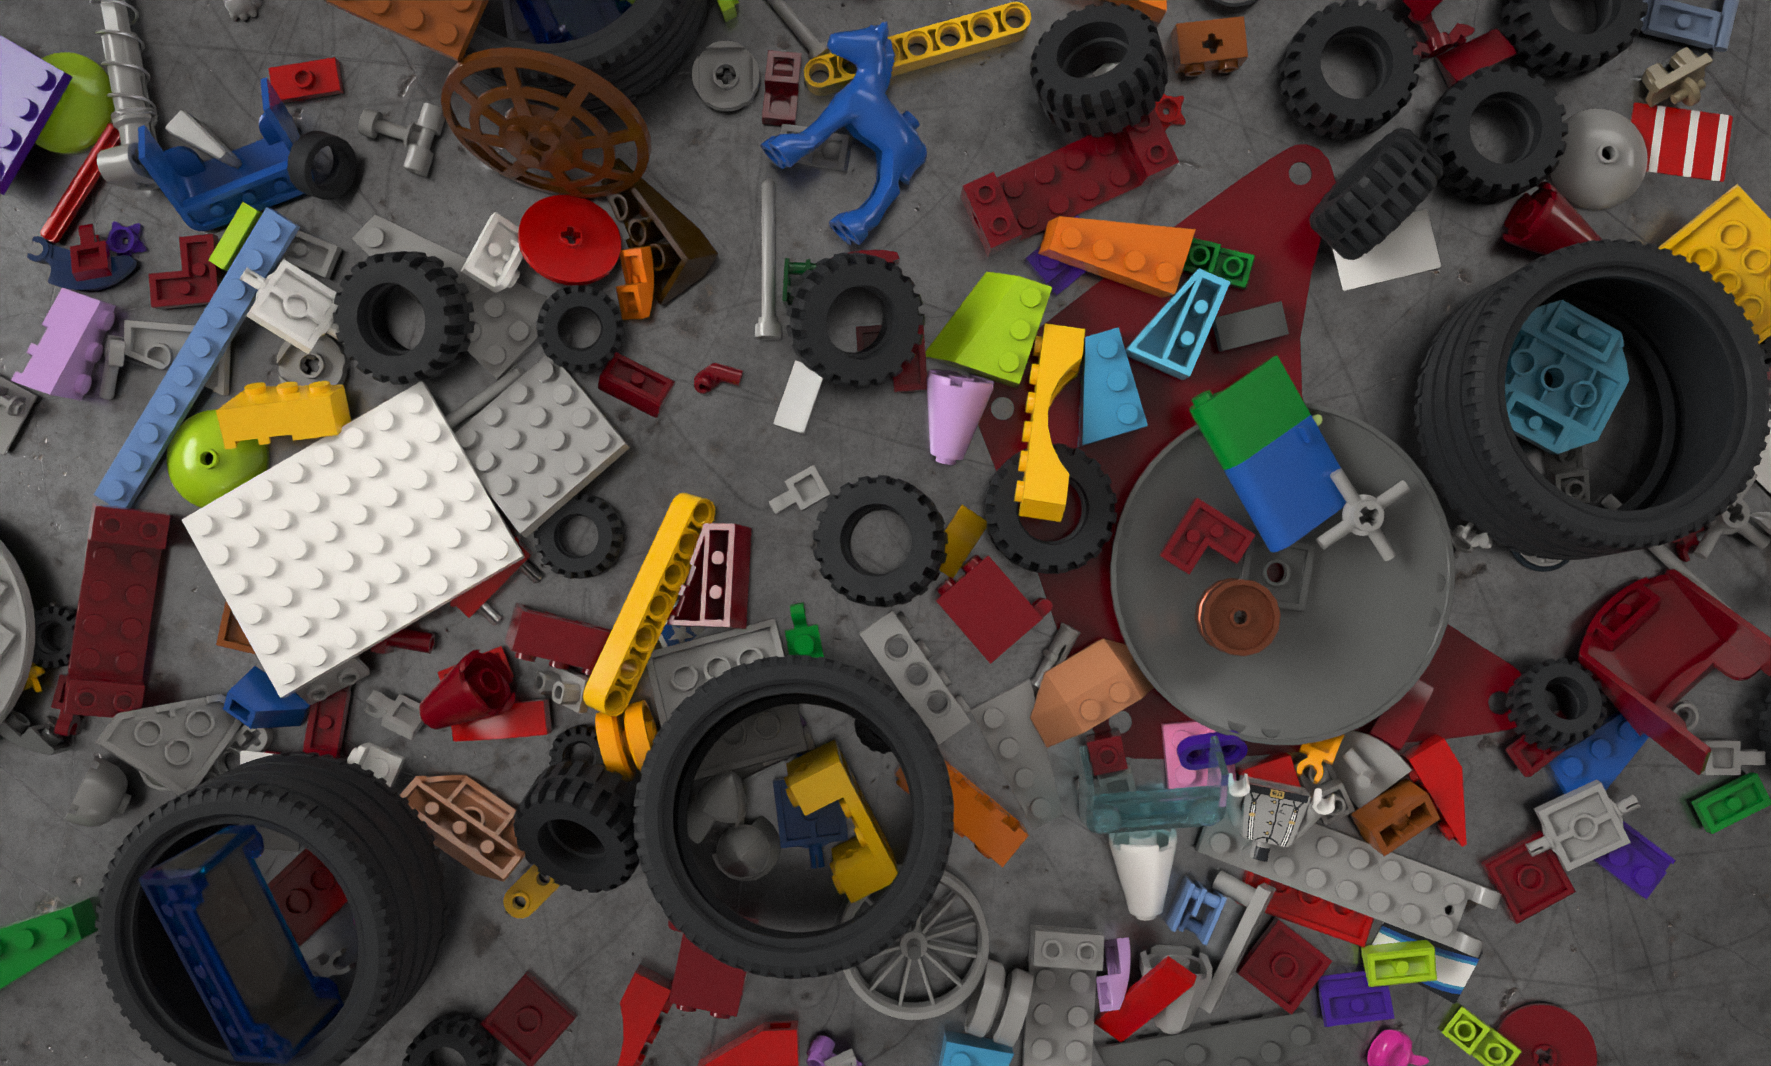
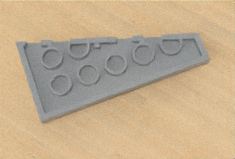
M374 215L351 238L369 256L386 252L418 251L426 253L427 257L435 256L444 262L442 268L452 267L458 274V278L455 279L457 283H465L469 291L468 294H465L467 303L473 302L474 312L469 313V321H474L475 324L474 332L468 333L466 337L471 341L467 351L497 380L504 376L538 342L536 330L538 314L548 297L517 282L511 288L507 287L495 293L461 272L467 258L378 215ZM400 285L417 303L421 305L418 298L409 289Z

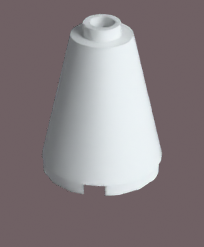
M1160 822L1126 823L1127 829L1118 831V826L1111 829L1108 833L1109 845L1129 912L1139 920L1149 921L1155 919L1157 915L1163 912L1177 845V833L1174 828L1171 829V832L1165 830V824Z

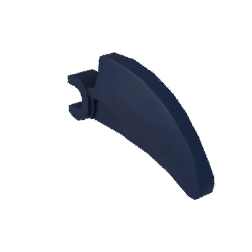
M34 236L32 241L40 243L43 246V251L40 255L30 253L27 255V258L40 264L48 263L51 266V273L48 279L49 284L82 292L104 289L120 282L135 269L137 263L135 258L128 255L111 257L112 276L77 282L72 274L70 250L55 246L43 237Z

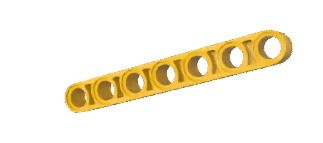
M1011 2L890 36L888 39L891 40L895 53L891 74L896 76L1017 42L1027 34L1031 21V12L1025 4ZM1011 16L1019 17L1023 22V26L1019 28L1010 27L1006 19ZM978 25H984L990 29L991 34L987 37H979L973 29ZM946 34H952L957 37L959 42L954 46H946L942 43L941 38ZM914 43H919L926 48V52L916 56L910 53L908 48ZM832 53L809 60L804 69L805 83L808 90L817 96H825L842 90L855 76V74H849L843 69L844 65L850 61ZM818 70H822L828 73L829 77L823 83H816L811 79V75Z
M679 493L671 502L585 686L583 700L590 708L613 717L619 716L627 708L679 596L680 587L685 583L692 566L689 563L703 524L712 523L714 520L715 506L711 500L688 493Z

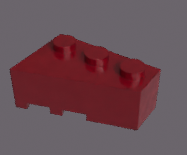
M703 524L689 563L692 565L685 585L682 584L678 593V595H681L674 615H670L667 625L746 629L752 528L739 524Z
M515 603L505 642L511 651L516 652V658L535 662L536 657L549 660L548 665L563 670H568L569 665L581 667V673L591 676L612 629L580 620L575 621L559 617L555 613L548 611L543 613L526 609V605Z

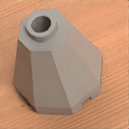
M1155 945L1151 947V954L1147 955L1146 950L1140 953L1139 968L1142 977L1167 956L1197 976L1194 986L1153 1017L1155 1026L1159 1027L1161 1031L1167 1034H1178L1189 1028L1212 981L1213 968L1208 955L1200 952L1199 958L1192 956V949L1186 946Z

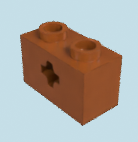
M1244 16L1177 23L1171 32L1175 73L1185 72V76L1191 77L1202 75L1205 73V70L1218 69L1220 73L1233 72L1238 70L1239 66H1242L1248 58ZM1206 43H1209L1210 49H1216L1213 54L1210 53L1209 48H1203Z
M1404 778L1351 814L1363 840L1384 857L1440 820L1428 793L1407 778Z

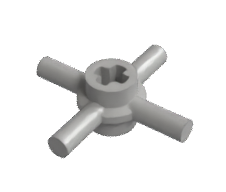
M1342 468L1332 472L1330 477L1344 497L1346 504L1342 511L1343 521L1316 538L1320 547L1325 550L1352 532L1360 536L1368 535L1384 561L1394 558L1397 554L1380 527L1384 521V509L1410 492L1407 483L1401 480L1375 498L1367 494L1358 495ZM1367 509V513L1364 514L1366 519L1360 521L1359 517L1363 516L1360 511Z
M1756 473L1752 479L1746 482V489L1736 494L1738 499L1733 504H1730L1723 514L1716 516L1714 521L1705 525L1708 530L1694 551L1695 556L1706 560L1721 535L1734 534L1736 532L1743 535L1760 549L1768 546L1771 539L1748 522L1750 509L1743 500L1758 476Z

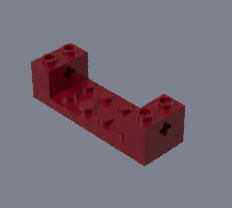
M1155 108L1148 116L1142 115L1140 117L1141 121L1133 127L1131 125L1123 127V132L1114 135L1112 132L1104 133V137L1096 138L1090 134L999 177H996L993 171L963 185L960 198L987 256L990 257L1044 232L1048 221L1059 216L1074 218L1169 175L1177 166L1179 160Z
M93 503L63 700L64 714L113 718L117 713L142 709L145 689L142 677L161 550L166 548L170 522V515L168 513Z

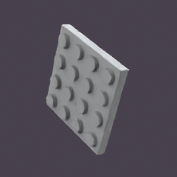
M546 355L455 433L482 485L517 531L525 538L630 448L567 369L558 366Z
M775 618L748 625L746 629H733L653 650L647 663V670L661 727L665 721L668 722L672 716L671 713L687 696H692L698 687L713 677L717 678L724 671L744 663L754 662L753 660L773 656L785 657ZM797 704L783 705L760 711L733 726L710 749L701 763L694 781L712 777L722 771H735L809 751Z

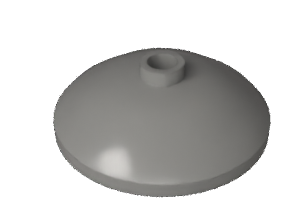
M1606 109L1584 110L1564 120L1562 123H1568V135L1564 136L1561 141H1565L1567 146L1564 154L1557 158L1559 164L1556 169L1547 175L1550 184L1571 205L1586 210L1608 209L1631 197L1644 179L1648 162L1646 145L1636 126L1623 115ZM1603 149L1609 152V160L1602 156Z

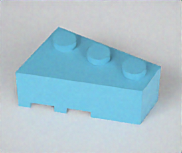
M1200 268L1196 270L1125 349L1127 357L1181 380L1190 377L1230 285V281Z

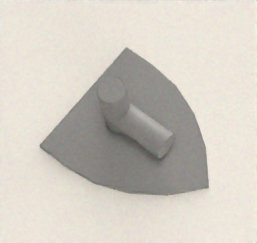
M1355 730L1344 735L1332 764L1337 778L1343 783L1349 798L1358 808L1376 798L1412 771L1404 759L1388 744L1372 735Z

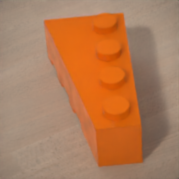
M1059 216L1048 221L1038 254L1163 298L1175 295L1196 229Z
M944 759L950 777L954 800L953 831L962 838L964 836L969 838L975 844L976 850L987 859L992 858L1003 868L1029 836L1023 823ZM899 764L894 770V775L898 777L895 782L905 792L910 794L905 775Z

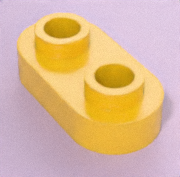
M534 864L505 893L503 900L505 910L515 918L528 917L560 885L554 883V879L551 877L548 883L541 882L538 867ZM515 897H523L526 901L525 906H518L515 903Z

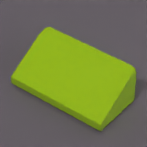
M242 202L208 261L228 272L261 217L262 212Z
M1428 940L1361 947L1369 987L1437 980L1435 947Z

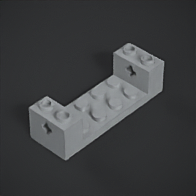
M1030 925L1028 972L1033 974V988L1024 1023L1022 1066H1092L1097 970L1103 971L1104 935L1098 929Z

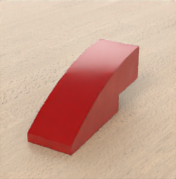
M549 698L514 701L513 706L503 714L451 726L453 741L547 735L552 732Z

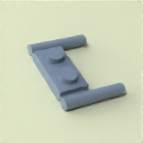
M1643 0V2H1647L1648 9L1647 15L1640 19L1644 24L1641 29L1642 33L1705 49L1713 48L1714 51L1718 52L1727 51L1739 0H1724L1722 12L1673 0Z

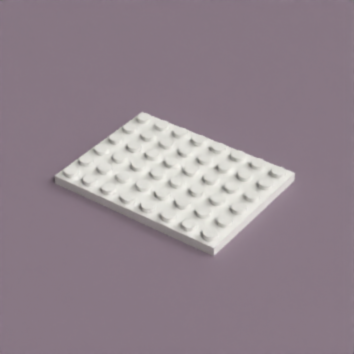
M423 381L344 425L341 433L338 435L326 436L182 519L183 524L280 698L288 697L525 558Z

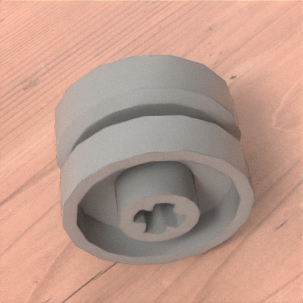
M988 959L982 978L971 994L964 1030L965 1033L982 1038L992 1027V1036L995 1043L1013 1047L1027 1014L1033 988V974L1015 968L1008 974L1005 980L1006 972L1004 965Z

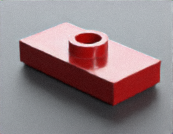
M335 57L268 68L271 85L283 103L344 93L339 60Z

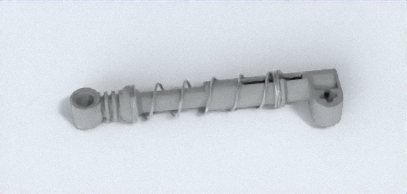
M89 0L90 3L101 4L105 30H97L95 33L102 35L106 61L102 62L101 65L107 66L112 92L108 93L107 96L113 97L115 111L111 114V121H113V127L119 130L121 140L120 146L104 149L98 153V169L102 177L110 184L141 191L158 189L159 186L140 162L138 152V127L145 125L157 141L155 126L158 124L156 105L149 100L147 90L150 74L143 68L141 53L145 49L144 42L138 38L135 32H131V26L139 18V12L133 6L126 3V0ZM127 6L135 12V19L131 23L129 22Z

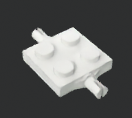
M285 259L282 260L276 271L267 276L266 279L249 269V267L245 269L239 279L258 290L255 303L246 315L248 318L307 354L312 350L317 340L326 333L337 339L335 333L340 331L338 324L333 323V313L338 308V305L334 304L335 291Z

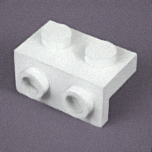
M493 213L461 272L495 293L507 287L511 288L519 278L520 271L517 268L521 260L524 259L518 244L519 227L498 213Z

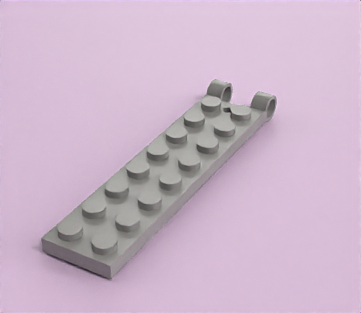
M1221 787L1217 789L1195 848L1197 852L1479 958L1484 941L1470 934L1458 931L1459 922L1468 899L1496 910L1502 895L1501 893L1394 852H1390L1384 857L1369 843L1317 823L1300 839L1294 840L1290 847L1273 845L1268 862L1255 860L1249 857L1252 840L1242 838L1238 828L1234 827L1230 822L1224 806L1227 790ZM1448 905L1452 906L1450 914L1445 913V907Z

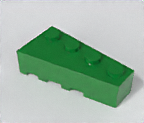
M90 898L0 926V991L98 931V928L95 927L96 916Z

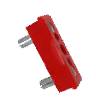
M516 535L514 538L525 558L453 599L450 602L452 607L456 606L468 618L478 611L494 626L500 621L501 616L486 601L517 569L525 574L534 584L541 580L543 575L527 561L533 552L521 541L520 535Z

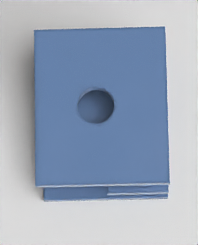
M1184 875L1164 922L1171 931L1175 932L1178 928L1181 932L1186 929L1195 933L1201 943L1207 946L1227 898L1215 889L1213 894L1208 892L1199 881L1195 880V883H1193L1188 876ZM1201 903L1207 905L1201 922L1190 918V915L1196 917Z

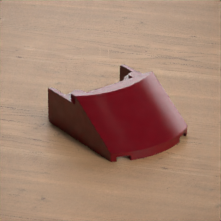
M1671 569L1666 570L1664 575L1650 579L1644 577L1613 596L1599 610L1589 624L1580 648L1578 661L1585 670L1589 669L1594 674L1591 677L1595 682L1599 680L1602 685V691L1639 736L1645 733L1689 769L1700 775L1705 771L1711 748L1689 732L1684 720L1674 713L1671 708L1714 668L1727 677L1738 681L1748 680L1760 670L1771 677V638L1681 573Z

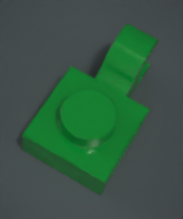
M804 602L791 604L790 612L794 628L785 629L789 655H807L824 658L818 623L808 625Z

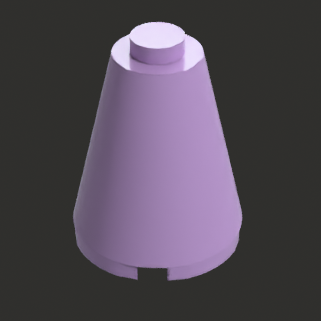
M930 369L926 377L930 454L936 456V462L955 465L956 460H963L992 394L994 381L972 374L965 376L960 375L956 371Z

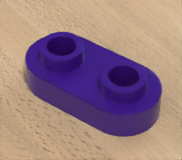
M1214 732L1189 736L1183 739L1177 746V755L1180 764L1184 768L1199 770L1236 764L1246 756L1248 749L1245 741L1239 737Z

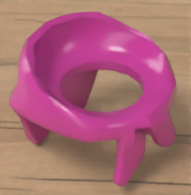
M1394 1029L1381 1032L1372 1042L1367 1056L1368 1066H1408L1409 1064L1422 1066L1429 1062L1427 1057L1413 1054L1412 1041L1406 1033Z

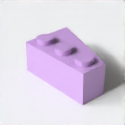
M62 288L42 323L47 328L38 345L31 343L26 352L32 356L23 373H14L11 381L49 395L82 400L91 387V373L94 365L102 356V343L105 334L114 323L115 315L113 312L115 305Z

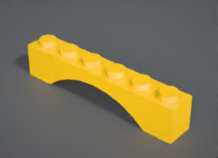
M1045 323L1042 336L1035 337L1032 356L1038 357V364L1032 363L1029 384L1035 385L1034 393L1028 392L1025 410L1026 413H1032L1031 422H1024L1022 442H1028L1027 451L1021 450L1018 471L1024 472L1023 481L1017 480L1014 501L1020 502L1019 516L1061 522L1067 501L1069 473L1060 462L1052 445L1048 429V411L1055 397L1065 385L1078 375L1083 355L1085 329Z

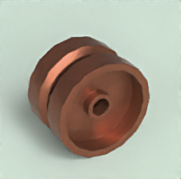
M1236 578L1216 581L1205 589L1197 602L1195 612L1198 632L1206 643L1221 652L1239 656L1259 653L1270 645L1279 631L1281 617L1277 600L1268 588L1256 581ZM1237 611H1241L1242 616L1238 617L1240 622L1237 624L1234 621V614Z

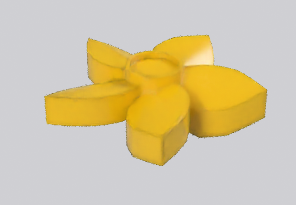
M32 662L23 690L33 687L35 692L42 691L37 677L45 673L43 667H39Z

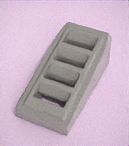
M180 110L166 125L165 129L170 134L231 167L238 169L242 165V161L201 120L187 111Z

